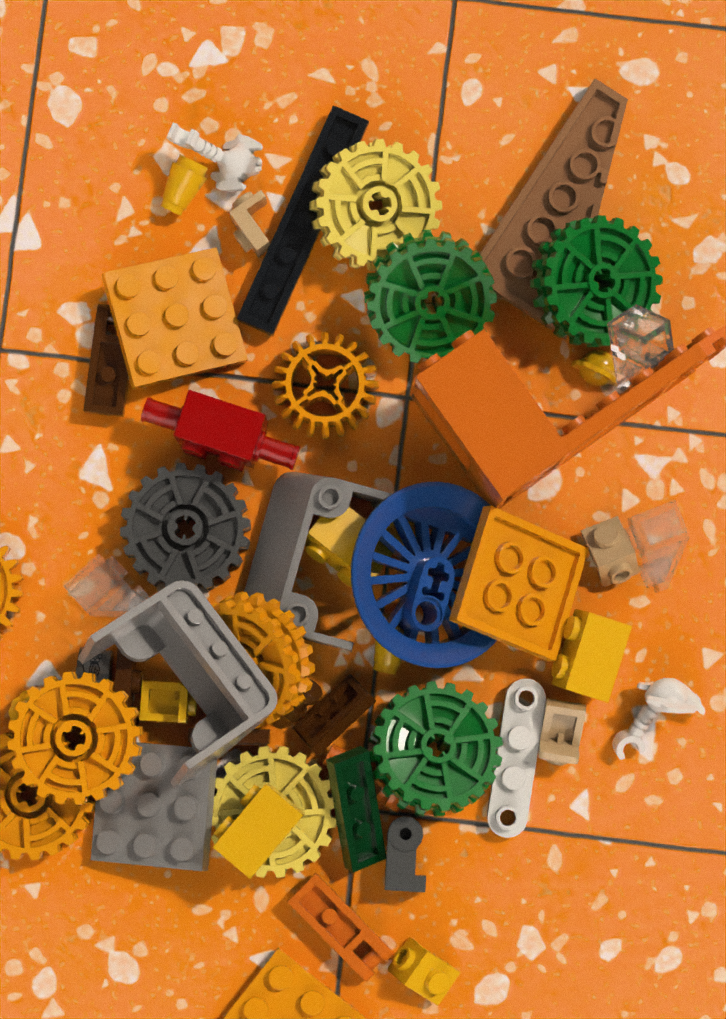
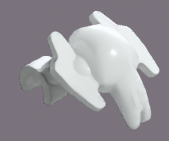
M174 122L166 138L170 142L193 150L201 156L217 162L219 172H212L210 177L216 182V188L221 191L235 192L245 190L247 186L241 182L246 181L251 176L258 175L262 170V159L255 157L253 153L256 150L261 151L263 145L249 136L238 134L234 140L223 144V149L227 151H222L221 148L200 138V133L196 130L186 131Z
M675 678L639 682L637 688L646 690L645 701L647 705L645 704L642 710H640L629 729L620 731L613 738L612 746L617 757L620 760L625 759L624 746L631 742L635 743L640 754L645 752L646 747L642 736L658 712L681 714L695 713L697 711L704 716L705 708L702 705L701 698L684 683Z

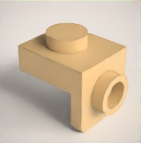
M262 190L254 195L251 191L243 194L233 202L232 206L234 209L229 212L231 221L238 229L233 233L237 242L245 252L252 249L258 258L266 253L270 246V241L251 216L267 204L266 196Z
M618 516L581 530L582 538L586 547L589 548L588 551L598 570L599 580L603 587L626 582L632 576L639 573L636 552Z
M546 699L538 748V757L559 766L578 764L580 757L579 746L586 716V704Z

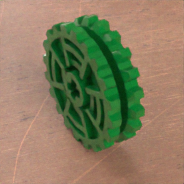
M606 215L574 220L565 223L566 227L563 230L558 228L551 232L552 242H543L538 248L542 254L541 259L533 260L531 268L537 271V277L530 280V288L537 290L538 296L532 300L534 307H542L544 314L540 319L545 325L552 323L555 326L553 334L558 338L568 335L569 343L576 346L584 343L587 344V347L609 346L613 343H623L628 341L627 335L629 333L638 335L643 331L641 322L651 321L655 315L651 310L652 304L660 303L661 295L656 292V286L663 284V277L656 274L655 267L660 264L658 256H651L649 253L652 247L649 239L641 241L638 238L640 230L637 227L629 226L626 229L624 228L623 219L616 217L612 218L611 221H607Z
M422 230L421 237L414 238L411 233L403 235L402 244L396 245L391 242L386 246L388 254L385 257L377 256L373 261L376 272L367 273L365 280L369 285V291L364 292V301L367 303L368 309L366 312L372 328L378 333V339L383 345L389 343L392 346V353L398 357L405 352L409 354L410 362L418 363L422 357L429 358L436 353L440 357L445 356L454 350L451 343L469 330L477 334L485 329L483 327L485 322H493L495 313L491 310L490 304L497 302V294L493 291L492 284L495 282L488 267L482 260V256L477 250L472 251L468 247L469 243L463 238L455 242L451 234L442 231L439 237H434L431 230ZM434 291L436 295L432 297V302L425 303L424 299L428 298V292Z
M435 681L427 682L425 688L421 690L415 684L408 687L407 692L402 696L399 694L394 696L386 708L378 715L374 722L377 726L370 733L368 742L375 745L369 751L371 762L376 763L377 766L373 771L374 780H382L385 783V787L381 792L386 797L395 795L398 798L396 806L403 810L408 805L413 806L415 815L422 817L429 810L433 812L435 818L443 817L445 812L450 811V809L454 814L463 811L464 807H467L469 803H475L485 793L484 790L493 784L497 777L493 772L497 767L501 766L502 757L496 754L497 749L503 746L502 737L494 735L493 730L498 726L496 718L488 719L485 715L488 706L484 702L476 704L472 701L474 693L466 689L460 694L456 692L455 684L448 682L443 689L438 688ZM432 742L437 743V750L442 752L438 757L433 756V749L428 747Z

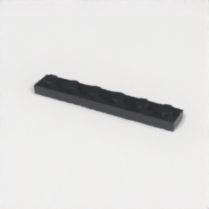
M334 105L332 106L238 314L237 321L270 336H274L321 232V229L314 230L311 223L317 218V213L309 210V202L317 198V194L311 190L313 183L324 178L319 171L325 164H328L330 161L334 162L332 157L345 148L349 150L350 146L362 141L369 125L368 120Z

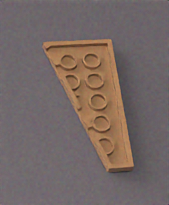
M597 79L593 80L480 253L495 282L492 284V287L497 296L553 332L555 326L552 323L545 325L540 318L544 311L542 307L535 308L532 301L538 296L537 290L530 288V280L537 277V271L531 268L533 260L541 259L542 254L538 248L543 242H552L550 233L555 229L560 228L563 230L566 227L565 223L598 216L628 101L627 98Z

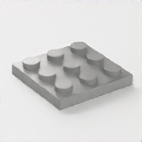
M136 742L143 749L141 755L133 756L131 762L136 766L133 774H123L122 780L124 785L115 791L110 787L107 788L108 796L95 802L91 860L208 871L217 760L174 789L170 781L181 766L197 754L193 747Z

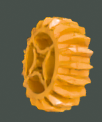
M322 332V344L315 345L314 337L312 334L306 335L308 348L303 349L299 342L294 341L292 348L297 355L293 357L286 352L281 354V359L289 366L288 368L282 366L274 367V373L277 376L283 377L284 381L272 382V389L284 391V394L274 398V403L276 406L288 403L289 406L281 412V417L285 420L295 414L297 417L292 424L294 430L297 431L306 422L308 423L306 430L308 437H313L317 426L322 427V438L329 439V427L335 426L339 437L345 435L342 425L345 422H348L353 430L358 429L359 424L354 418L356 413L362 418L368 419L370 412L362 404L375 405L377 398L366 393V390L378 389L379 382L366 380V377L376 373L375 365L362 367V364L369 359L367 351L362 352L357 357L353 355L358 348V342L353 340L345 349L342 347L344 343L343 334L337 335L334 345L328 344V332ZM331 355L344 360L346 363L333 369H325L317 361H314L313 357ZM303 365L307 370L311 383L303 391V395L295 399L292 392V383L297 370ZM355 372L359 388L354 401L348 407L339 389L342 383L347 380V377ZM316 373L325 381L336 378V383L332 384L336 400L325 390L315 392V388L319 387ZM317 402H326L338 414L325 417L317 416L307 412L304 408L308 405L312 406Z

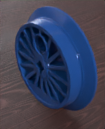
M424 482L407 486L394 492L384 499L368 516L354 546L351 562V585L360 617L368 631L383 648L399 659L413 665L428 668L458 666L477 658L497 641L464 626L459 629L458 624L449 621L451 610L448 605L453 607L456 597L452 590L457 592L460 584L454 578L462 577L464 568L454 569L453 566L468 558L483 506H490L482 497L462 486L445 482ZM408 521L414 523V525H415V535H414V533H413V531H412V529H411V527H410ZM392 522L404 546L386 530ZM444 535H448L447 539L443 543ZM461 540L471 544L449 557ZM378 541L385 545L400 560L374 552ZM374 562L405 574L371 577V563ZM405 582L375 599L372 585ZM400 597V601L386 619L381 613L380 608ZM418 605L423 610V619L420 623L415 615ZM442 624L448 638L439 641L438 627ZM397 625L404 630V634L395 629ZM418 632L425 633V643L416 641Z

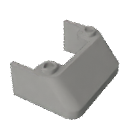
M301 472L282 474L273 486L244 592H247L249 598L252 594L259 592L264 594L266 602L273 598L280 601V609L284 613L291 610L295 615L294 624L297 627H304L307 633L303 639L352 652L353 642L315 632L318 621L317 606L311 598L292 592L313 514L325 518H336L347 511L352 497L380 504L392 493L333 477Z
M180 580L171 583L92 634L78 657L83 665L114 644L127 659L135 662L147 661L160 653L206 714V717L195 725L190 736L191 745L197 754L186 761L170 781L174 789L223 756L262 723L277 705V693L274 687L200 589L189 581Z

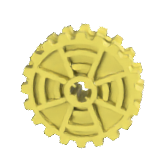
M375 139L373 142L368 143V146L365 141H361L350 146L349 150L345 148L332 157L334 162L330 161L321 168L319 172L324 178L313 183L311 190L317 194V198L309 202V210L317 213V218L311 223L314 230L321 229L323 233L322 238L319 240L323 247L331 245L334 248L332 256L339 261L342 258H348L349 267L358 269L366 264L368 271H376L373 261L377 256L385 257L388 254L386 248L388 244L393 242L396 245H400L403 243V235L411 233L414 238L421 237L422 230L432 231L439 228L441 221L435 218V212L442 210V201L435 199V193L440 190L439 182H431L429 175L433 170L429 164L421 166L418 163L420 155L416 151L404 153L403 144L399 142H394L386 147L384 139ZM381 201L383 208L378 211H371L369 203Z
M269 746L259 747L258 755L254 756L249 750L240 754L241 762L239 764L233 761L228 762L224 766L227 775L225 777H216L215 788L217 793L214 795L212 826H215L217 830L228 816L235 820L245 809L239 802L253 785L256 784L262 788L265 783L269 782L300 808L305 815L256 872V877L264 878L268 871H274L276 878L285 877L289 868H292L296 873L304 870L305 860L309 859L315 862L321 856L318 849L320 845L328 847L332 840V837L327 833L328 828H336L337 826L336 817L331 815L334 803L333 797H330L328 790L331 789L330 780H322L319 774L323 768L318 763L312 766L306 763L307 754L300 751L296 756H292L289 753V747L279 746L277 752L274 753L271 752ZM215 835L211 837L214 844L219 840Z

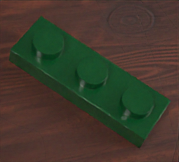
M362 746L326 759L344 867L352 873L386 859L369 750Z

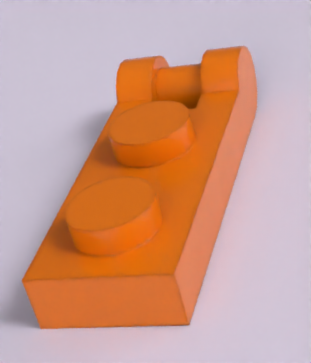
M317 873L287 901L366 982L375 974L373 969L383 959L387 962L395 954L388 944ZM365 940L372 948L363 958H360L353 950Z

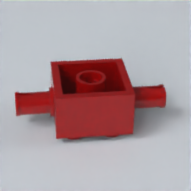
M188 390L182 408L148 397L140 418L142 422H149L174 431L173 436L178 444L181 445L180 448L183 449V453L203 460L206 459L207 454L219 457L220 465L239 472H243L245 466L254 469L255 463L259 459L293 470L300 450L298 445L295 446L267 436L268 421L266 414L192 390Z

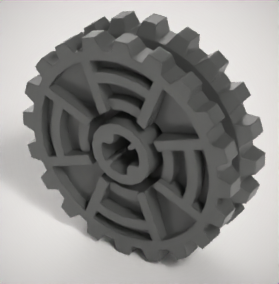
M177 463L175 471L171 472L165 466L157 469L158 477L151 479L146 475L140 480L143 485L141 491L132 490L128 496L133 502L131 508H123L121 513L123 519L127 521V526L120 528V536L129 542L123 548L128 558H136L133 568L140 575L148 572L147 581L155 587L161 582L165 583V587L175 581L184 580L193 583L197 587L203 586L206 591L214 589V581L218 578L224 582L231 578L228 571L231 566L239 568L243 563L239 553L241 550H248L250 541L244 537V533L251 530L250 519L242 517L248 511L244 500L235 499L239 493L238 489L233 483L225 486L223 484V474L218 471L208 475L205 466L197 464L194 470H188L185 463ZM184 519L187 524H189L190 520L196 523L192 527L195 534L187 539L185 534L182 539L176 536L180 531L177 524Z

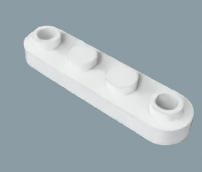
M527 678L513 682L505 694L499 737H502L503 746L498 748L496 752L497 755L502 757L501 766L497 767L493 772L497 777L491 785L487 810V822L490 829L498 836L504 838L519 835L525 829L528 821L546 703V694L543 687L535 680ZM522 691L532 693L533 702L531 705L523 706L520 704L519 695ZM505 810H511L515 814V821L511 825H504L500 820V815Z

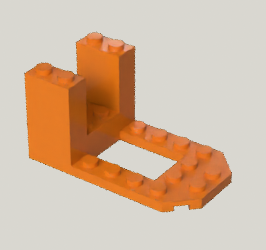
M726 325L717 331L710 326L693 338L692 342L687 346L682 343L665 355L664 359L653 370L651 367H648L631 379L630 383L632 386L620 395L617 391H614L596 404L598 410L586 419L581 414L562 428L565 433L561 436L485 329L477 334H474L472 330L465 332L451 343L454 350L442 358L436 353L417 367L420 373L415 376L414 385L417 390L412 393V399L481 497L490 505L500 509L686 379L705 361L711 360L726 348Z

